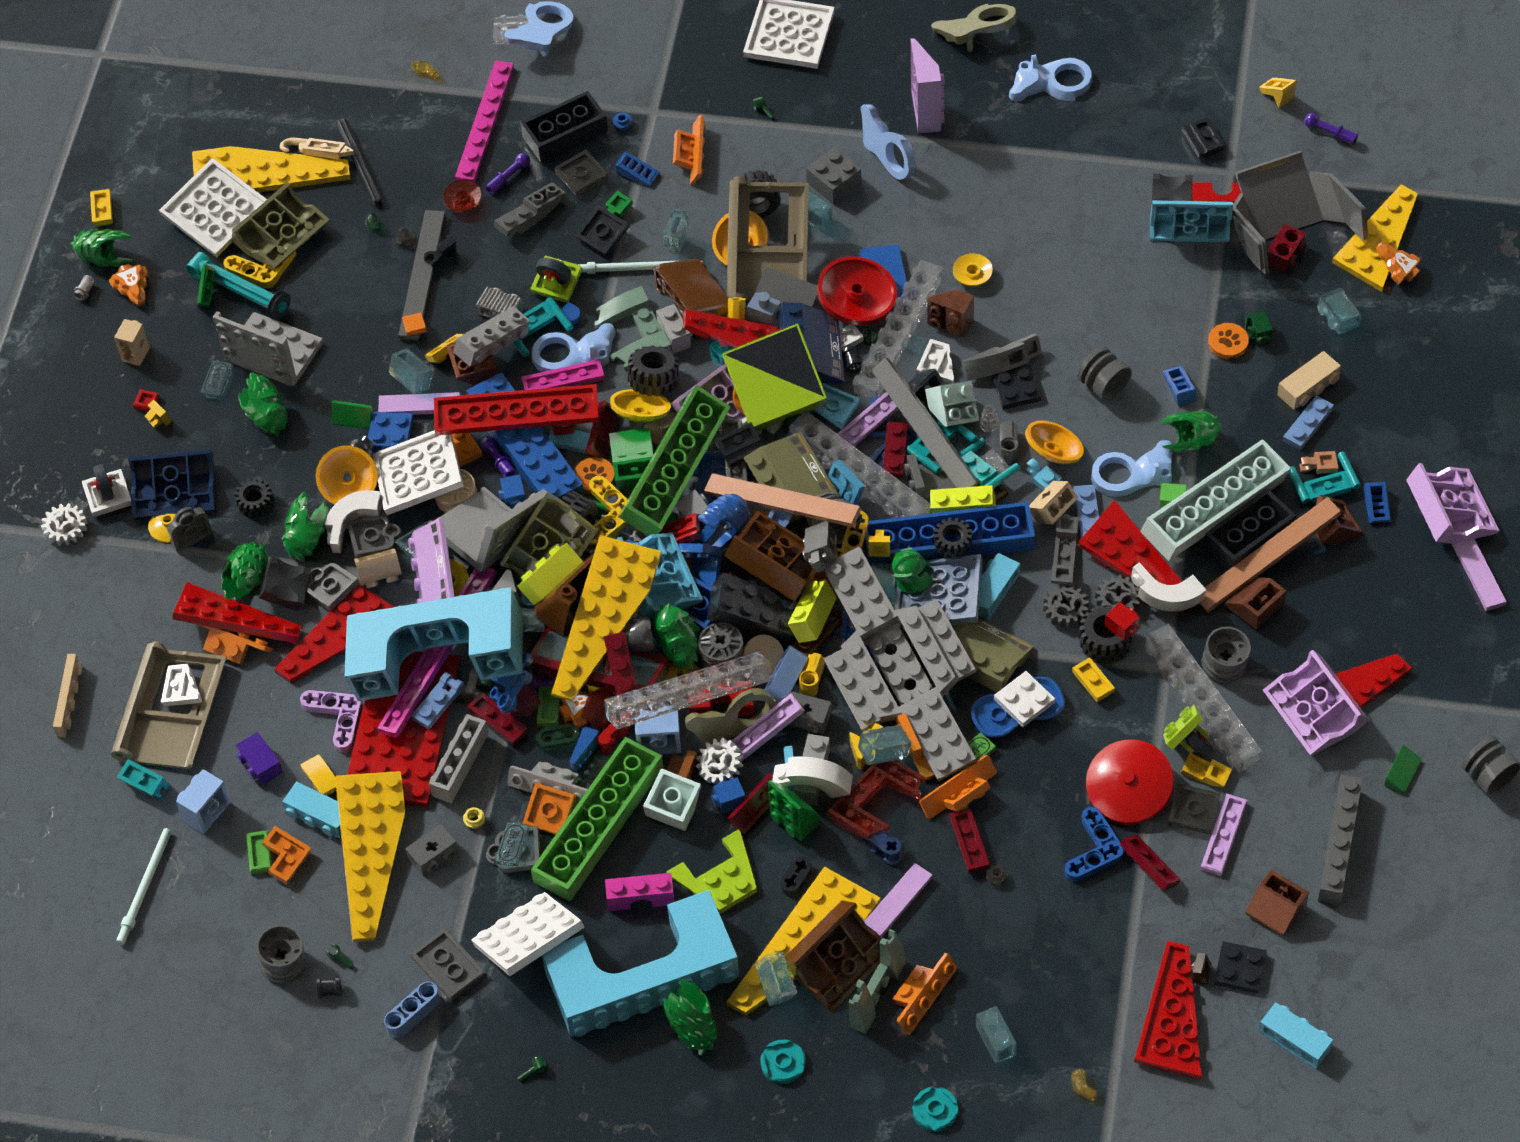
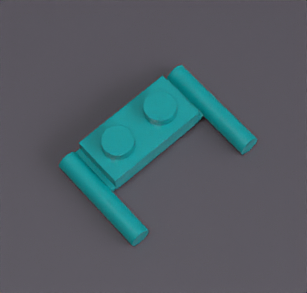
M552 297L547 298L545 302L523 314L530 320L528 333L524 338L554 321L555 317L559 319L567 331L572 330L574 327ZM519 338L513 344L523 357H527L530 352L521 341L524 338Z
M940 421L937 422V425L949 441L955 436L956 431L972 443L977 439L974 433L961 424L945 427ZM920 437L912 445L907 446L905 451L910 455L915 454L916 459L936 474L941 471V467L929 459L932 454Z
M980 438L958 454L975 475L979 485H992L994 489L1018 472L1020 466L1015 463L1001 474H998L994 467L974 453L986 444L985 440Z
M1340 452L1337 455L1345 471L1306 481L1305 483H1302L1294 466L1290 467L1289 475L1303 504L1310 501L1312 503L1317 502V497L1320 495L1331 498L1351 492L1352 488L1358 489L1361 486L1345 452Z

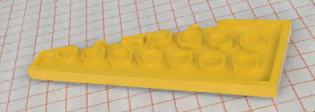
M232 146L192 152L194 175L213 158L257 192L279 190L287 182L294 188L351 180L349 162L346 159Z
M602 535L599 536L551 693L552 696L569 701L575 699L591 673L597 668L601 659L607 653L603 636L622 632L633 614L635 615L643 600L649 595L661 558V551Z
M401 771L338 775L335 778L352 942L375 941L405 815Z
M824 867L727 1000V1006L747 1016L765 1003L767 998L777 991L783 990L789 982L795 979L781 960L841 900L856 903L858 906L857 913L865 921L881 902L880 897Z

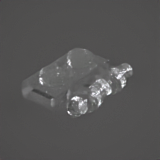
M518 14V16L507 17V15L494 17L493 43H507L504 35L505 31L528 24L527 16Z

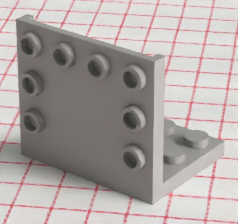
M216 312L213 316L225 361L292 387L295 386L323 344L321 337L256 312L252 313L245 325L221 317L220 312Z
M485 487L481 488L480 492L439 517L444 520L447 545L479 572L484 571L505 556L547 491L542 489L538 493H533L527 500L517 503L511 509Z

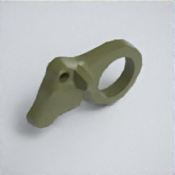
M985 4L975 8L966 18L937 21L932 23L931 27L934 33L943 35L948 42L966 43L968 52L973 51V37L975 34L993 33L1009 29L1017 21L1016 11L1013 6L1006 4ZM991 16H1006L997 21H982Z
M760 688L748 689L733 699L726 713L709 711L703 714L691 713L685 718L686 728L692 731L706 747L705 743L708 742L712 745L713 739H717L720 742L721 738L727 740L738 736L776 706L777 701L767 690ZM756 700L765 701V707L758 715L749 719L738 718L739 711L747 703Z

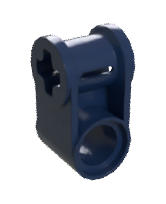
M879 824L863 837L867 848L878 855L886 864L896 866L902 862L903 853L900 840L893 836L882 824Z

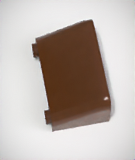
M696 258L662 263L654 267L655 288L660 294L668 293L682 313L687 309L728 317V297L707 271V267L702 260L699 261ZM693 334V338L696 341L703 338L696 334Z
M594 554L584 560L535 605V617L561 636H564L570 630V624L568 623L570 605L576 600V589H584Z

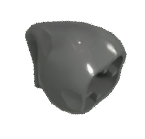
M637 617L628 621L625 629L622 631L625 632L628 649L639 653L652 650L654 648L650 619L647 617Z

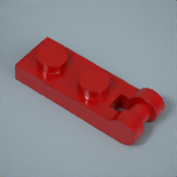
M637 699L599 735L598 740L602 754H610L613 751V745L620 738L625 737L629 728L635 723L634 712L643 710L642 703Z

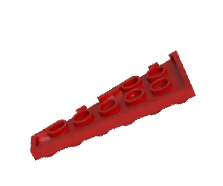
M685 309L683 313L684 330L705 339L709 337L715 339L723 347L729 345L737 348L780 331L777 326Z
M1115 500L1112 501L1078 542V547L1125 578L1130 577L1131 582H1133L1131 579L1132 569L1139 562L1159 583L1176 585L1182 582ZM1185 610L1177 611V612L1182 615V613H1183Z
M186 582L177 602L172 620L296 644L302 627L233 599L226 600L225 596Z
M359 584L274 668L275 673L289 683H294L313 672V669L317 666L331 662L332 658L340 653L342 655L346 653L348 615L394 608V606Z
M1394 654L1337 673L1336 676L1362 709L1411 673L1412 667L1398 654Z
M1167 940L1134 1063L1201 1080L1202 1074L1200 1069L1190 950L1187 945Z

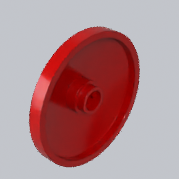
M851 256L837 259L823 269L817 285V295L822 307L835 319L850 325L865 326L878 323L891 313L897 298V287L892 275L882 265L867 258Z
M1122 740L1108 745L1095 756L1087 772L1086 788L1092 805L1099 809L1104 818L1117 824L1137 825L1155 818L1168 805L1174 790V775L1168 759L1157 747L1140 740Z

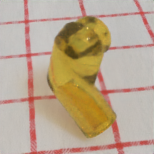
M415 61L411 65V69L417 74H428L432 79H436L439 76V72L427 61Z
M1083 1069L1073 1071L1071 1080L1074 1091L1093 1101L1097 1091L1087 1086L1086 1071Z

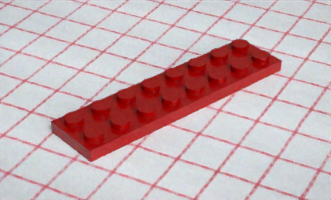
M596 384L434 398L435 436L599 422Z

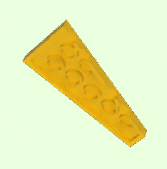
M1401 184L1367 221V239L1361 240L1355 234L1335 255L1332 263L1382 292L1389 271L1386 268V262L1380 258L1376 247L1382 242L1391 245L1398 251L1418 193Z

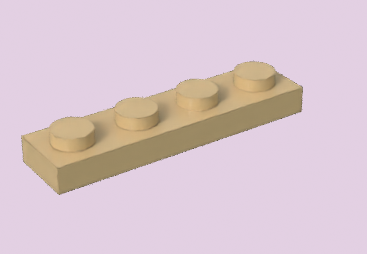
M67 654L53 724L56 736L60 738H66L67 730L71 728L70 713L75 708V700L73 698L74 693L78 692V675H81L82 663L78 661L76 654Z

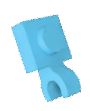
M1033 458L1027 462L1029 467L1026 468V471L1034 476L1033 483L1044 491L1052 481H1062V477L1048 466L1042 469Z

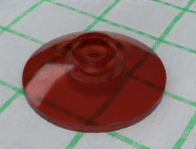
M469 180L452 182L443 192L444 204L449 209L457 212H465L475 208L482 197L479 186Z
M602 688L593 691L587 697L584 705L587 721L594 728L602 731L626 709L623 699L617 700L616 693ZM605 705L610 706V712L605 711Z

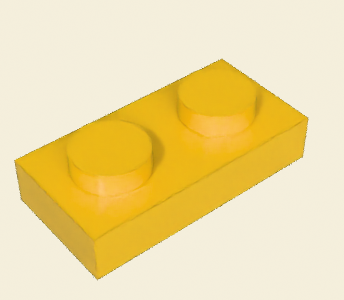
M110 189L90 192L93 226L113 224Z
M463 334L454 335L427 353L425 357L428 362H436L438 364L447 359L446 355L449 354L447 346L455 345L457 338Z
M1091 658L1072 667L1073 674L1096 702L1115 692V687Z

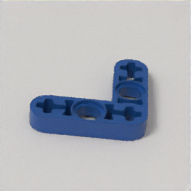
M1095 807L1084 809L1082 812V824L1097 848L1066 863L1065 876L1072 882L1083 880L1120 862L1123 858V848L1120 846V841L1102 813ZM1089 815L1091 817H1095V823L1097 826L1094 827V822L1092 821V819H1088ZM1099 831H1105L1109 836L1106 839H1099L1096 834ZM1110 850L1117 851V855L1109 854ZM1096 857L1100 860V863L1093 866L1088 863V860ZM1071 868H1074L1075 870L1079 869L1078 873L1076 874L1074 871L1071 872Z

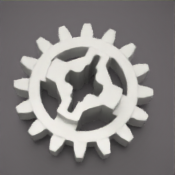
M69 503L66 507L60 504L58 509L52 507L53 512H46L47 518H42L43 525H41L45 538H49L51 543L57 541L58 546L62 542L69 545L70 540L77 542L76 537H83L82 531L87 530L85 525L87 520L83 511H79L78 506L72 508Z
M721 738L719 742L717 739H713L712 745L706 742L707 748L705 750L700 749L702 756H697L696 759L701 763L697 764L696 767L701 770L699 772L700 776L705 778L708 783L712 782L717 785L719 781L721 782L728 778L730 780L734 779L733 774H740L737 768L743 767V764L739 761L743 758V755L739 753L740 748L731 740L727 742L726 739Z

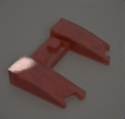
M883 753L851 786L850 795L841 796L829 808L827 812L830 821L847 831L868 839L879 831H888L890 829L888 824L862 808L884 785L919 799L921 796L919 787L921 783L925 782V777Z

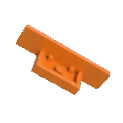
M701 114L693 124L692 134L677 130L674 134L673 164L690 169L691 185H694L703 175V168L701 167L704 153H702V148L705 143L703 133L706 123H704V115Z
M199 625L209 629L203 650L216 655L227 656L228 660L238 664H243L249 645L263 651H273L272 647L267 646V641L256 638V641L249 639V634L234 633L229 630Z
M906 713L897 716L898 719L895 720L897 733L900 738L903 737L906 753L908 755L911 754L922 780L935 777L922 752V748Z
M984 755L977 762L971 764L920 799L919 804L926 817L931 819L946 808L956 812L964 810L968 803L983 797L985 792L991 788L987 780L997 773L990 757Z
M944 953L934 969L916 965L893 997L896 1005L906 1007L897 1019V1023L905 1034L910 1035L957 970L958 967L949 954Z

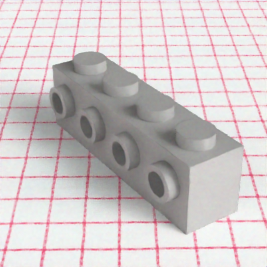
M512 306L458 337L454 353L471 367L476 363L482 362L491 354H496L503 347L510 346L517 339L524 338L528 333L530 320Z
M466 714L463 722L460 723L456 735L449 743L448 750L440 760L435 774L430 779L429 787L432 797L449 803L453 802L489 734L485 720Z

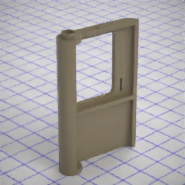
M734 177V180L730 181L727 263L728 298L741 297L745 298L746 301H751L765 267L807 282L808 182H749L745 180V177ZM752 192H786L789 194L788 244L786 246H752L749 244V202Z
M160 642L148 643L111 751V756L121 762H126L129 759L137 764L180 769L192 768L227 656L167 650ZM168 663L205 667L198 687L202 702L194 703L189 714L152 710L166 664Z

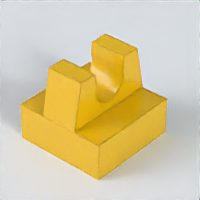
M153 400L148 404L151 410L145 415V418L154 428L162 423L167 426L172 422L167 412L156 401Z
M876 530L875 536H869V556L890 557V536H884V530Z

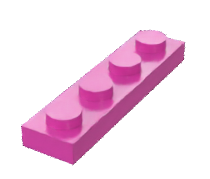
M600 360L521 377L524 390L580 386L605 380Z

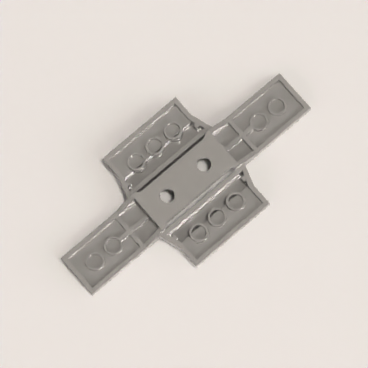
M860 547L836 558V561L826 564L824 571L856 631L841 645V650L824 658V661L862 732L872 728L875 723L880 724L898 719L897 716L906 713L922 748V752L938 781L977 762L942 698L958 681L977 671L938 600L934 599L919 608L912 606L894 610ZM901 625L906 631L921 661L923 662L932 681L934 682L936 686L935 688H933L930 684L915 654L913 653L904 634L902 633L900 629ZM890 644L897 646V651L893 655L885 653V648ZM865 645L869 646L901 706H897ZM907 680L916 681V687L913 690L905 689L904 684Z

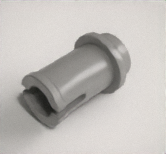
M85 275L79 286L74 288V297L83 301L88 298V292L95 284L91 276Z

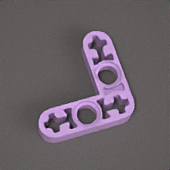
M308 690L302 693L300 702L305 711L338 715L333 736L334 747L341 753L350 751L354 745L361 715V701H357L354 694ZM310 698H313L314 701H311L310 704H307ZM330 699L337 701L332 707L325 705ZM354 702L355 705H353L352 708H349L348 706H350L351 703ZM345 720L353 721L350 727L342 726ZM343 734H346L347 741L340 745V742L343 741Z

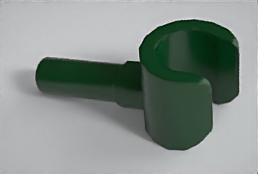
M763 97L753 99L755 110L762 109L771 120L775 118L766 106Z
M331 944L336 949V953L332 955L326 950L325 954L329 958L336 957L351 969L354 964L340 953L338 945Z
M542 1056L532 1059L534 1067L517 1077L520 1082L534 1073L546 1071V1062Z

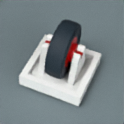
M103 464L93 467L95 477L82 481L93 517L131 506V498L121 469L106 473Z

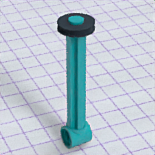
M198 252L185 266L186 271L195 279H200L203 264L215 268V283L267 308L268 316L274 320L281 319L289 309L291 299L288 293L279 291L276 294H272L214 265L212 260L202 252Z

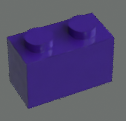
M258 732L236 744L238 751L236 757L241 765L246 764L249 776L252 780L256 779L260 785L283 773L280 761Z

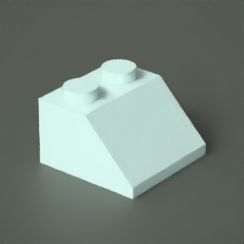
M661 769L643 805L645 815L685 831L694 814L701 784Z

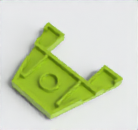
M739 829L722 839V843L732 857L708 872L695 878L684 862L666 871L672 874V881L675 880L681 884L682 888L686 891H691L695 895L709 890L719 914L757 892Z

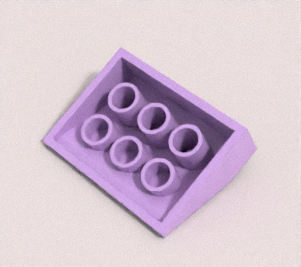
M912 38L911 92L918 134L941 131V123L945 122L943 112L945 110L944 99H941L945 98L944 87L941 86L945 85L944 74H940L938 64L916 39Z

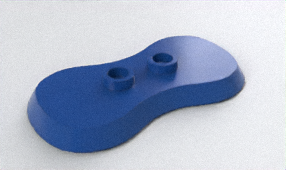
M1033 677L1055 698V703L1033 720H1045L1057 716L1065 706L1064 695L1060 687L1050 678ZM988 694L978 698L971 707V716L975 726L982 734L988 737H1002L1020 725L994 700L995 694Z

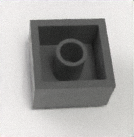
M834 147L806 167V180L812 188L830 203L835 204L862 184L861 168Z

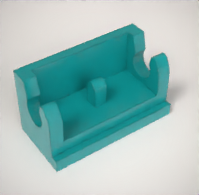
M129 759L117 776L119 780L158 799L162 797L160 790L162 788L168 789L170 783L163 776Z

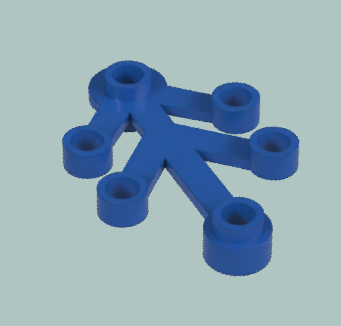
M526 652L522 654L523 670L524 666L529 667L533 662V656ZM523 670L522 674L491 679L505 687V692L498 687H494L490 691V698L498 701L497 706L503 713H509L515 709L517 694L523 684L528 685L532 680V674L528 671Z

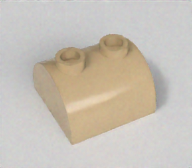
M395 549L354 559L361 585L365 584L366 588L377 586L378 581L386 579V583L399 580L398 575H402Z

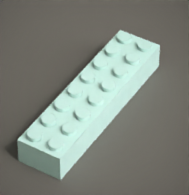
M1262 439L1149 516L1140 532L1170 561L1203 538L1206 532L1267 488L1271 491L1284 482L1291 468Z

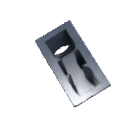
M757 292L747 306L745 320L779 327V313L782 303L777 299L771 298L767 292Z

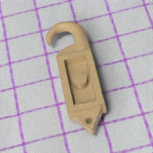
M288 138L280 143V149L284 152L290 151L286 146L296 145L299 146V151L303 155L333 159L354 155L353 150L347 147L344 142L313 138Z

